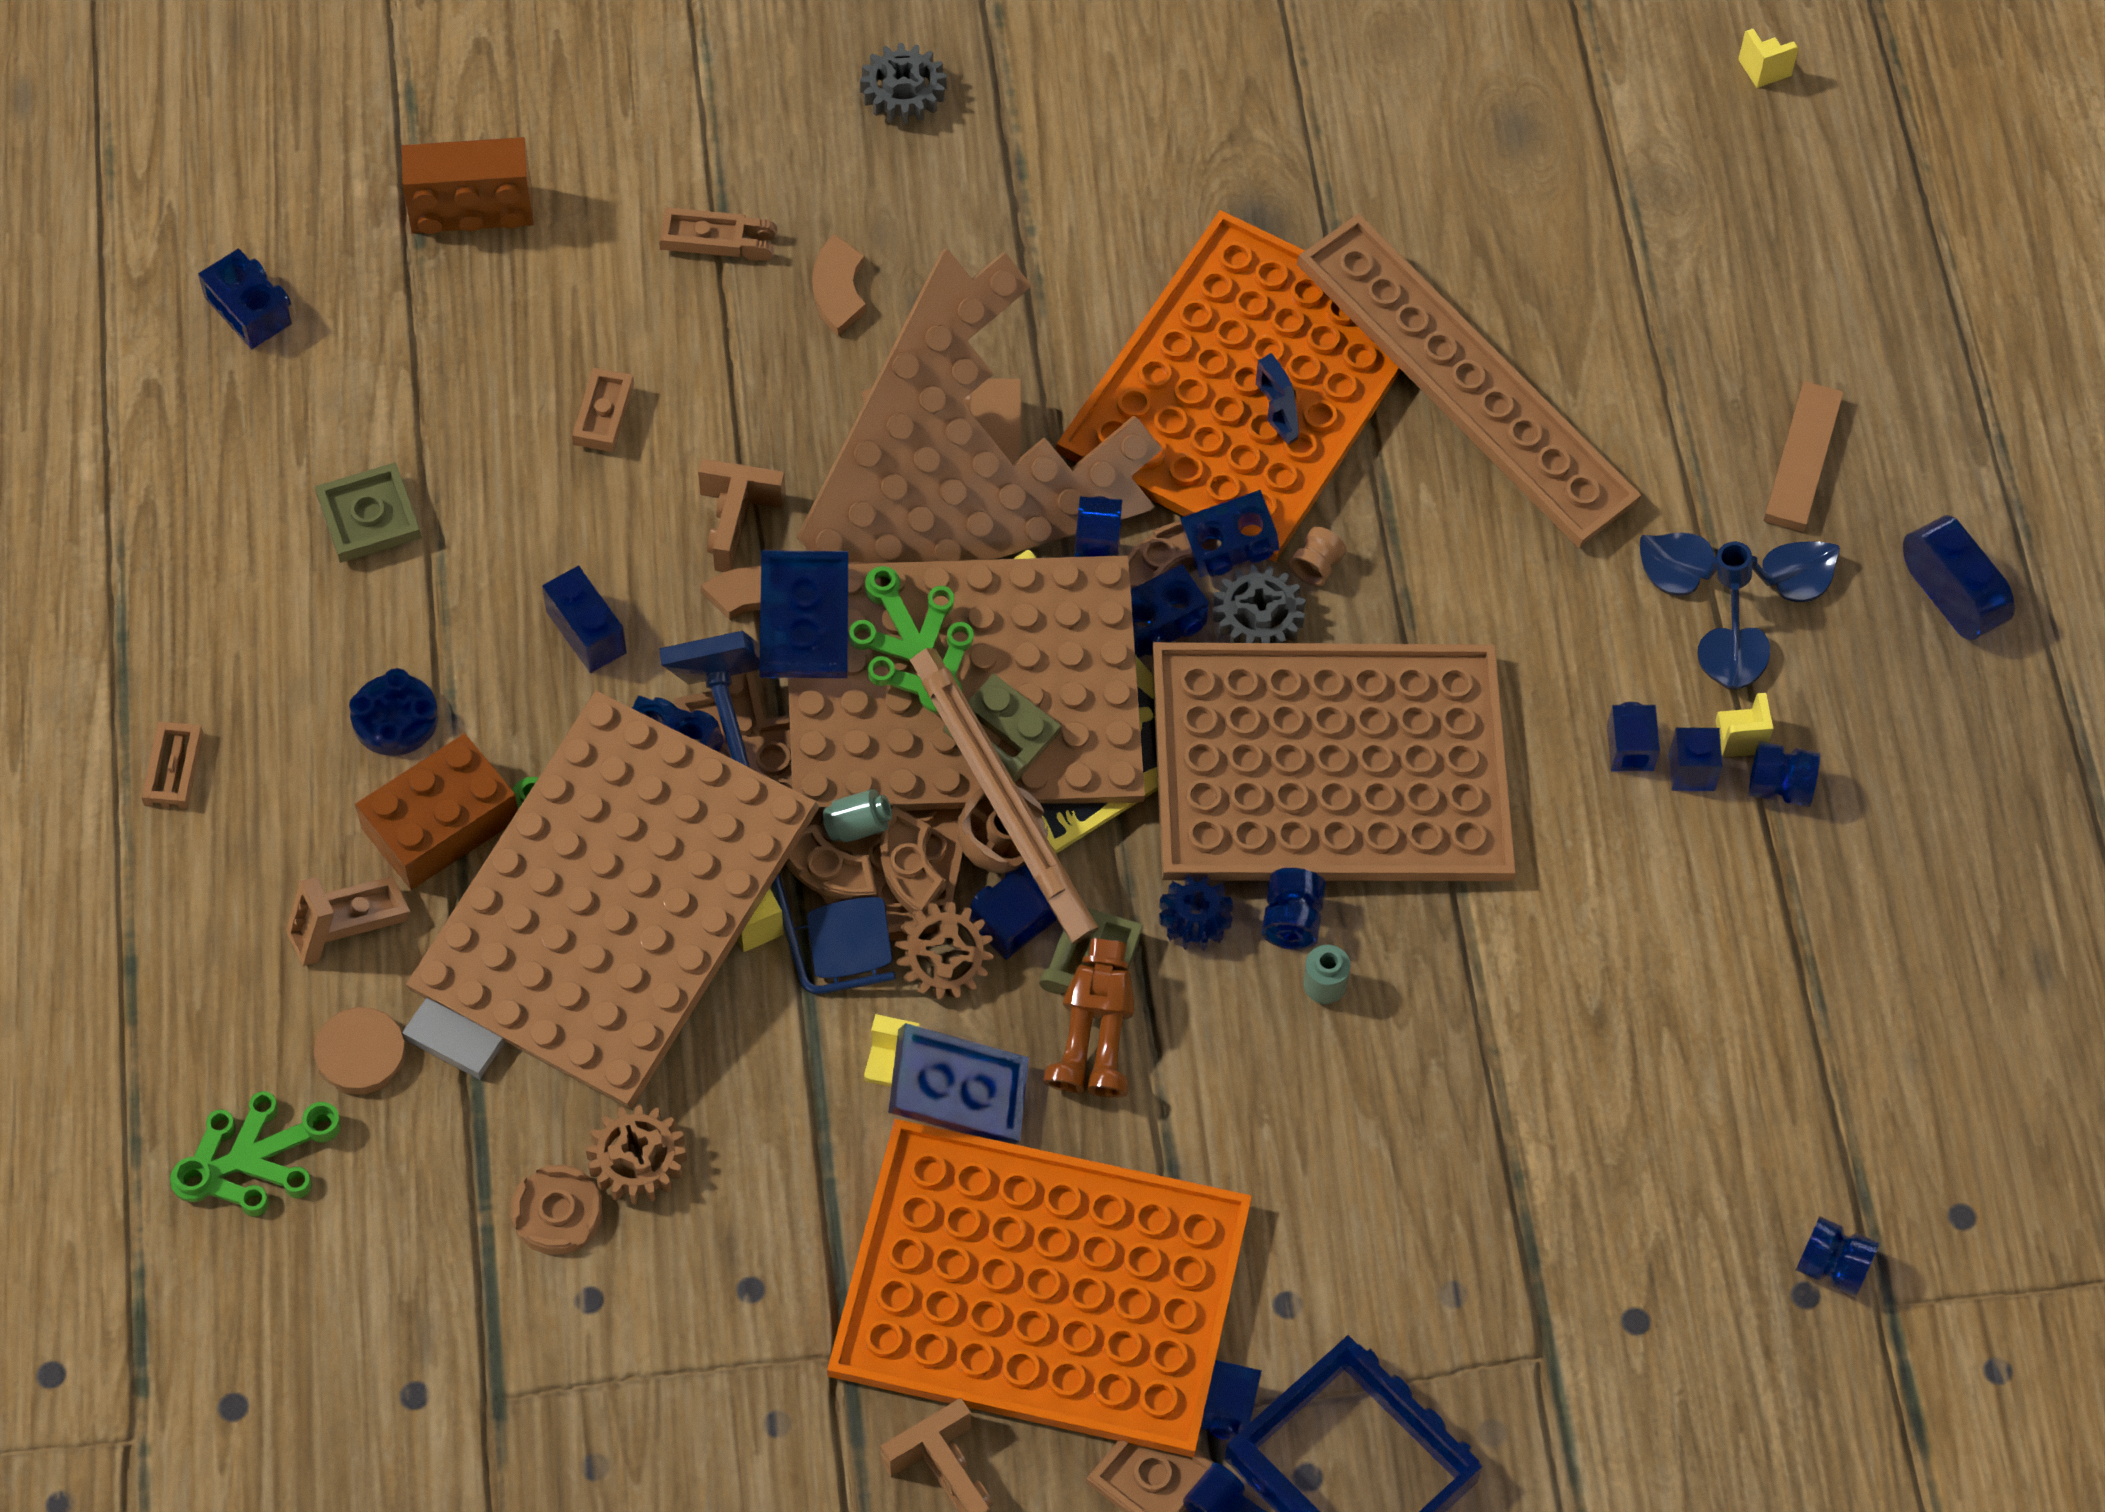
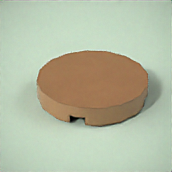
M354 1007L344 1010L324 1023L316 1036L314 1047L315 1060L322 1078L335 1086L337 1090L345 1094L366 1095L381 1090L391 1083L390 1079L395 1076L397 1071L399 1074L403 1067L406 1053L405 1042L398 1024L388 1014L375 1008Z
M547 1165L536 1170L537 1173L531 1175L528 1179L525 1177L518 1184L511 1199V1219L519 1238L532 1250L547 1255L569 1254L584 1247L597 1234L603 1220V1201L598 1187H596L595 1183L591 1181L585 1172L568 1165Z

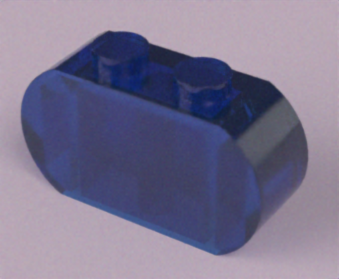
M1944 515L1905 536L1903 540V554L1909 572L1961 637L1967 640H1974L2013 618L2015 614V601L2008 581L1958 519L1950 515Z

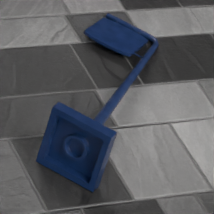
M743 630L659 648L661 665L688 685L706 682V687L712 691L732 759L750 768L728 686L732 684L731 676L770 668L768 650ZM780 874L777 875L771 888L782 910L783 928L800 983L806 991L813 994H827L896 980L894 971L877 975V969L893 962L885 901L882 898H857L816 908L807 914L808 925L794 928ZM809 928L815 975L819 978H834V983L816 986L809 981L795 930ZM872 971L873 976L847 980L842 982L838 981L839 977L852 976Z

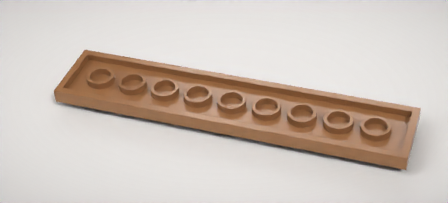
M1359 213L1298 256L1297 265L1578 548L1582 547L1638 504L1642 495Z

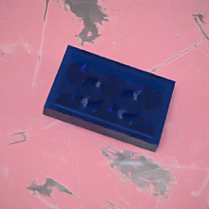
M761 550L760 678H847L848 551Z
M905 1023L898 1029L888 1113L969 1135L1017 1144L1021 1139L1029 1057Z

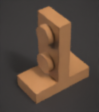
M702 458L698 471L700 495L719 498L716 515L717 518H720L718 529L711 528L707 552L713 554L715 571L727 572L733 569L749 503L783 508L786 497L785 472Z
M393 876L328 893L324 892L318 878L314 877L300 881L286 933L302 966H306L320 961L325 942L406 922L410 910Z
M962 1398L957 1399L880 1446L881 1463L890 1477L923 1458L958 1512H990L989 1507L993 1505L983 1484L979 1480L972 1483L964 1471L967 1463L954 1442L947 1445V1443L971 1429V1412Z

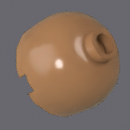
M1017 786L1047 838L1048 826L1045 829V823L1042 818L1044 810L1041 804L1028 791ZM981 787L965 803L957 823L958 841L962 850L975 866L987 872L1007 874L1020 870L1026 866V863Z

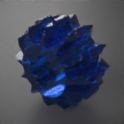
M1189 873L1184 878V886L1172 881L1168 887V894H1163L1160 898L1159 908L1162 912L1159 913V924L1161 927L1167 928L1169 941L1183 938L1182 946L1185 950L1191 946V942H1198L1199 947L1204 951L1208 947V939L1220 944L1224 938V930H1229L1232 927L1233 916H1231L1230 912L1233 911V901L1231 897H1225L1223 883L1212 887L1209 886L1210 878L1207 874L1201 879L1200 883L1194 882ZM1192 911H1200V914H1193Z

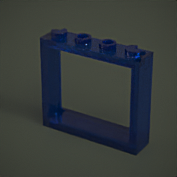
M1349 1335L1341 1340L1232 1438L1226 1445L1224 1459L1276 1512H1320L1258 1448L1345 1370L1455 1478L1419 1512H1446L1478 1483L1483 1467L1479 1463L1480 1461L1470 1452L1471 1446L1464 1441L1458 1443L1445 1430L1446 1425L1434 1410L1431 1408L1424 1409L1412 1398L1413 1393L1404 1380L1397 1375L1391 1377L1379 1365V1359L1371 1348L1367 1351Z

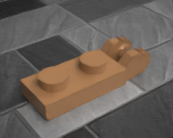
M667 207L664 212L659 245L660 250L741 257L742 255L751 261H767L773 258L774 248L766 240L770 241L776 238L778 227L777 224L770 220L749 218L743 214Z

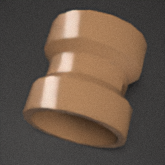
M1313 527L1304 538V547L1296 550L1289 560L1290 569L1303 582L1313 586H1322L1331 575V566L1341 561L1346 554L1347 548L1342 539L1334 532L1323 527Z

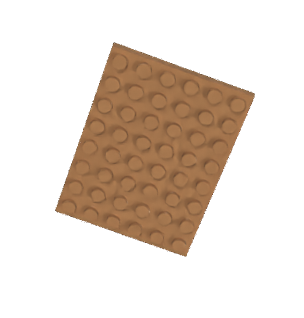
M1128 555L784 566L792 789L817 802L819 809L816 814L823 813L824 808L831 806L834 800L869 789H875L880 795H885L891 805V809L893 806L902 811L963 809L968 799L981 788L955 740L943 732L945 723L940 714L932 713L925 709L920 703L917 694L890 685H874L868 677L870 662L879 656L891 659L897 670L918 675L912 663L869 648L859 650L850 643V627L858 620H867L874 625L877 632L901 639L884 605L873 603L865 593L867 574L879 566L892 568L900 578L899 596L919 633L929 610V592L936 586H946L952 590L954 594V607L944 618L934 648L943 661L949 648L947 643L949 627L956 622H964L972 627L974 632L973 644L964 652L956 674V678L962 687V693L967 701L994 673L1061 725V732L1015 782L1016 786L1028 791L1039 803L1144 802L1145 789ZM885 577L875 580V583L879 586H887L891 583ZM937 596L933 600L935 604L940 606L946 605L949 602L944 596ZM859 630L855 633V636L860 640H865L870 637V634L866 630ZM957 632L952 636L958 642H964L968 639V636L963 632ZM883 666L874 669V673L878 676H886L890 672ZM980 723L990 741L1012 758L1019 754L1013 747Z
M1153 642L1151 652L1162 880H1514L1516 872L1495 645Z
M595 690L409 978L406 986L414 993L424 998H429L501 1037L503 1041L632 1110L817 813L819 806L816 801Z

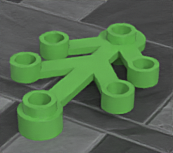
M886 566L872 569L866 576L865 593L873 603L884 605L901 639L877 632L874 625L867 620H858L850 627L849 640L851 645L859 650L869 648L910 662L912 657L925 648H934L944 618L954 607V594L952 590L946 586H936L929 592V610L919 633L899 596L900 578L896 571ZM885 577L891 583L887 586H879L875 583V580ZM937 596H944L949 602L946 605L940 606L935 604L933 600ZM956 622L948 629L947 643L949 648L943 663L950 670L962 691L956 674L964 652L973 644L974 632L969 624ZM859 630H866L869 632L870 637L860 640L856 638L855 633ZM957 632H963L968 636V639L964 642H958L952 636ZM885 656L876 657L870 662L868 677L874 685H890L917 694L920 703L925 709L939 714L918 675L895 669L893 661ZM883 666L890 672L886 676H878L874 673V669Z
M266 1091L257 1092L249 1101L250 1111L230 1153L214 1160L221 1141L231 1138L236 1130V1125L230 1112L223 1109L215 1110L206 1119L207 1129L194 1157L182 1159L173 1168L170 1175L171 1188L174 1194L181 1200L197 1202L211 1195L241 1205L243 1212L251 1217L261 1216L267 1211L269 1200L265 1190L258 1185H250L245 1188L221 1178L235 1172H240L283 1186L285 1192L292 1198H302L312 1188V1181L308 1171L302 1167L288 1168L265 1159L310 1140L323 1143L334 1139L341 1129V1120L337 1109L328 1102L313 1103L304 1111L302 1123L257 1142L265 1123L272 1121L278 1114V1105L274 1095ZM262 1102L271 1103V1107L265 1112L256 1110V1107ZM220 1120L229 1122L223 1130H215L213 1128L214 1124ZM322 1121L331 1123L330 1127L326 1130L317 1131L315 1129L316 1125ZM193 1176L202 1178V1181L195 1186L186 1185L187 1181ZM301 1177L305 1179V1182L300 1187L294 1188L289 1186L294 1178ZM252 1196H260L262 1198L261 1202L256 1206L246 1204L247 1200Z

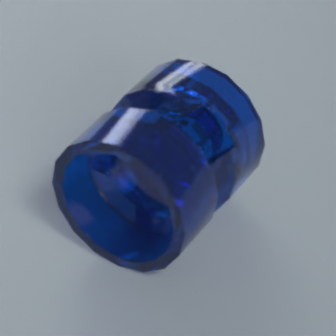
M1759 741L1752 765L1748 796L1772 801L1777 795H1782L1784 802L1787 804L1809 808L1817 783L1820 752L1795 748L1790 754L1786 753L1783 745Z
M1282 868L1275 870L1270 875L1267 903L1269 905L1265 908L1261 933L1266 941L1278 947L1293 950L1307 949L1318 943L1321 923L1319 912L1323 909L1326 882L1323 877L1315 872L1301 868Z
M1819 1216L1796 1271L1818 1281L1828 1277L1831 1279L1832 1287L1856 1297L1880 1243L1857 1232L1847 1236L1844 1233L1843 1226Z

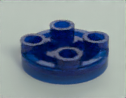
M400 668L391 669L385 675L372 679L349 702L350 719L357 739L369 750L382 755L397 756L419 749L432 737L438 724V707L431 689L423 681L410 676L404 669Z

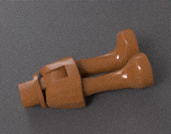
M1099 938L1091 939L1089 955L1082 958V964L1078 966L1064 997L1063 1005L1071 1011L1067 1044L1061 1062L1047 1066L1043 1078V1084L1070 1093L1082 1094L1084 1092L1090 1032L1093 1018L1101 1019L1096 1058L1089 1077L1087 1090L1091 1095L1098 1097L1118 1098L1127 1096L1129 1088L1128 1078L1118 1070L1119 1041L1123 1019L1132 1018L1134 1014V996L1131 975L1128 971L1129 964L1124 961L1126 943Z

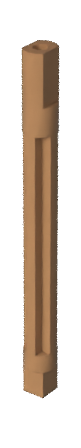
M925 648L910 659L922 681L924 689L1072 944L1083 941L1099 930L1098 925L950 670L946 668L935 648Z

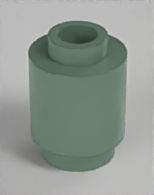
M869 789L834 800L831 806L823 810L825 829L829 837L835 842L842 840L848 843L884 832L888 828V821L892 819V809L887 797L880 795L875 789Z
M1321 945L1314 948L1307 956L1303 988L1306 994L1316 1003L1331 1004L1344 996L1347 990L1351 964L1348 955L1341 948L1334 945Z

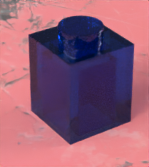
M1625 702L1621 705H1612L1607 723L1611 772L1654 771L1660 752L1656 705H1642L1639 702Z
M1720 728L1675 729L1669 750L1672 791H1715L1723 767Z
M1216 1360L1204 1408L1202 1429L1210 1430L1213 1436L1225 1440H1235L1237 1437L1247 1439L1262 1370Z

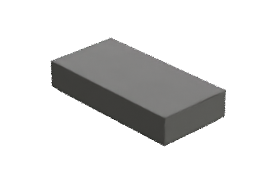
M429 998L424 1000L402 1032L403 1039L479 1080L504 1045L501 1037Z

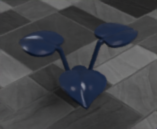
M1670 533L1658 536L1642 535L1640 538V555L1643 568L1650 581L1661 591L1676 596L1692 594L1698 588L1700 578L1709 580L1716 571L1718 572V579L1721 584L1731 589L1732 630L1716 628L1709 631L1700 640L1697 654L1701 668L1710 678L1727 689L1734 690L1754 683L1763 674L1770 659V644L1762 630L1758 628L1740 630L1739 589L1750 582L1752 570L1767 586L1777 585V591L1784 599L1793 602H1808L1819 598L1829 588L1840 553L1839 545L1814 541L1788 543L1772 549L1763 559L1762 569L1758 564L1757 557L1752 556L1750 548L1741 542L1733 541L1724 544L1718 550L1717 556L1714 557L1710 543L1703 537L1692 533Z

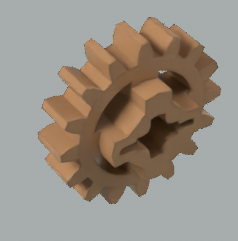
M947 902L943 912H940L936 903L928 904V916L915 910L912 915L916 924L914 926L902 924L900 927L908 935L907 940L895 942L896 947L905 950V956L896 960L897 965L909 966L910 968L904 976V980L911 982L919 979L917 992L922 994L930 986L933 987V995L937 999H942L945 989L949 990L953 998L960 997L961 985H964L969 990H975L977 987L972 979L974 975L984 977L988 975L985 968L981 966L982 960H991L994 956L984 951L983 945L993 940L992 936L980 935L979 930L985 924L984 920L978 919L970 922L969 918L972 909L968 907L963 908L959 914H955L956 908L953 902ZM939 921L936 925L935 933L926 940L918 939L927 926ZM957 924L966 930L971 939L972 946L965 945L959 937V927ZM945 938H947L948 946L954 947V950H961L963 953L962 955L953 954V956H945L944 963H942V956L935 954V951L926 950V946L935 947L936 945H943ZM916 955H923L930 964L931 977L921 969ZM963 961L970 962L967 969L961 975L950 980L955 967Z
M636 1104L634 1114L627 1115L623 1107H619L618 1119L614 1121L604 1115L601 1118L604 1130L592 1129L590 1132L591 1141L595 1145L586 1146L587 1159L591 1160L588 1163L590 1176H599L597 1178L598 1189L603 1191L612 1186L614 1200L618 1201L624 1193H627L630 1196L631 1204H637L639 1194L644 1193L651 1202L655 1201V1189L659 1187L669 1193L672 1190L669 1177L681 1179L683 1175L682 1166L678 1163L687 1162L686 1149L681 1147L685 1144L682 1131L674 1132L676 1129L675 1120L670 1117L661 1122L660 1109L656 1107L649 1115L643 1114L641 1104ZM618 1137L616 1143L611 1145V1143ZM630 1144H633L635 1150L642 1156V1165L631 1152ZM663 1162L659 1169L654 1172L657 1164Z

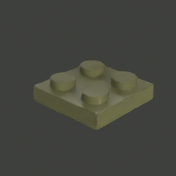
M396 462L314 486L340 563L422 538Z

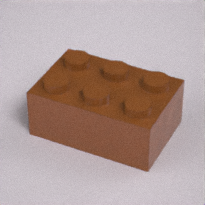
M525 137L401 145L402 185L412 233L434 234L441 231H476L485 228H518L520 226L534 225L532 183Z
M465 733L355 803L361 829L410 890L507 828L518 811L515 793Z

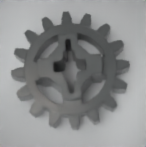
M899 43L897 51L894 52L887 46H884L882 57L872 53L870 55V65L862 66L860 93H863L865 106L873 105V114L875 116L886 112L888 122H892L896 116H901L903 123L908 124L909 116L915 115L917 119L922 121L924 120V110L935 113L937 111V102H944L947 82L946 74L943 73L942 61L934 62L932 51L926 52L924 55L919 54V45L915 44L911 51H907L904 44ZM925 78L929 81L928 87L925 86ZM879 80L882 81L881 89L877 85Z
M1251 565L1248 575H1244L1239 569L1234 570L1233 582L1224 578L1221 581L1220 592H1215L1213 621L1220 622L1218 634L1220 636L1231 634L1230 643H1285V638L1295 641L1298 635V628H1303L1305 619L1303 612L1306 600L1299 597V584L1288 586L1289 574L1285 572L1277 578L1273 576L1272 566H1268L1265 573H1258L1256 565Z

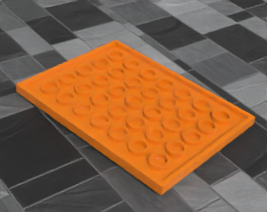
M1219 210L1059 439L1056 451L1058 454L1078 463L1132 416L1137 417L1163 449L1131 476L1148 499L1190 520H1201L1204 527L1276 562L1402 370L1297 265L1298 256L1305 250ZM1270 353L1273 354L1288 375L1294 391L1299 437L1298 440L1289 445L1267 421L1270 400L1256 385L1258 360Z
M894 1118L828 1364L827 1376L949 1404L962 1398L966 1406L971 1409L1111 1440H1123L1129 1442V1444L1193 1458L1197 1448L1252 1195Z

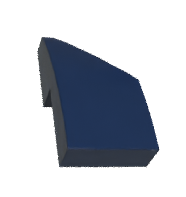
M1270 353L1258 360L1256 385L1270 400L1267 421L1289 445L1298 440L1299 437L1294 391L1288 375L1273 354Z

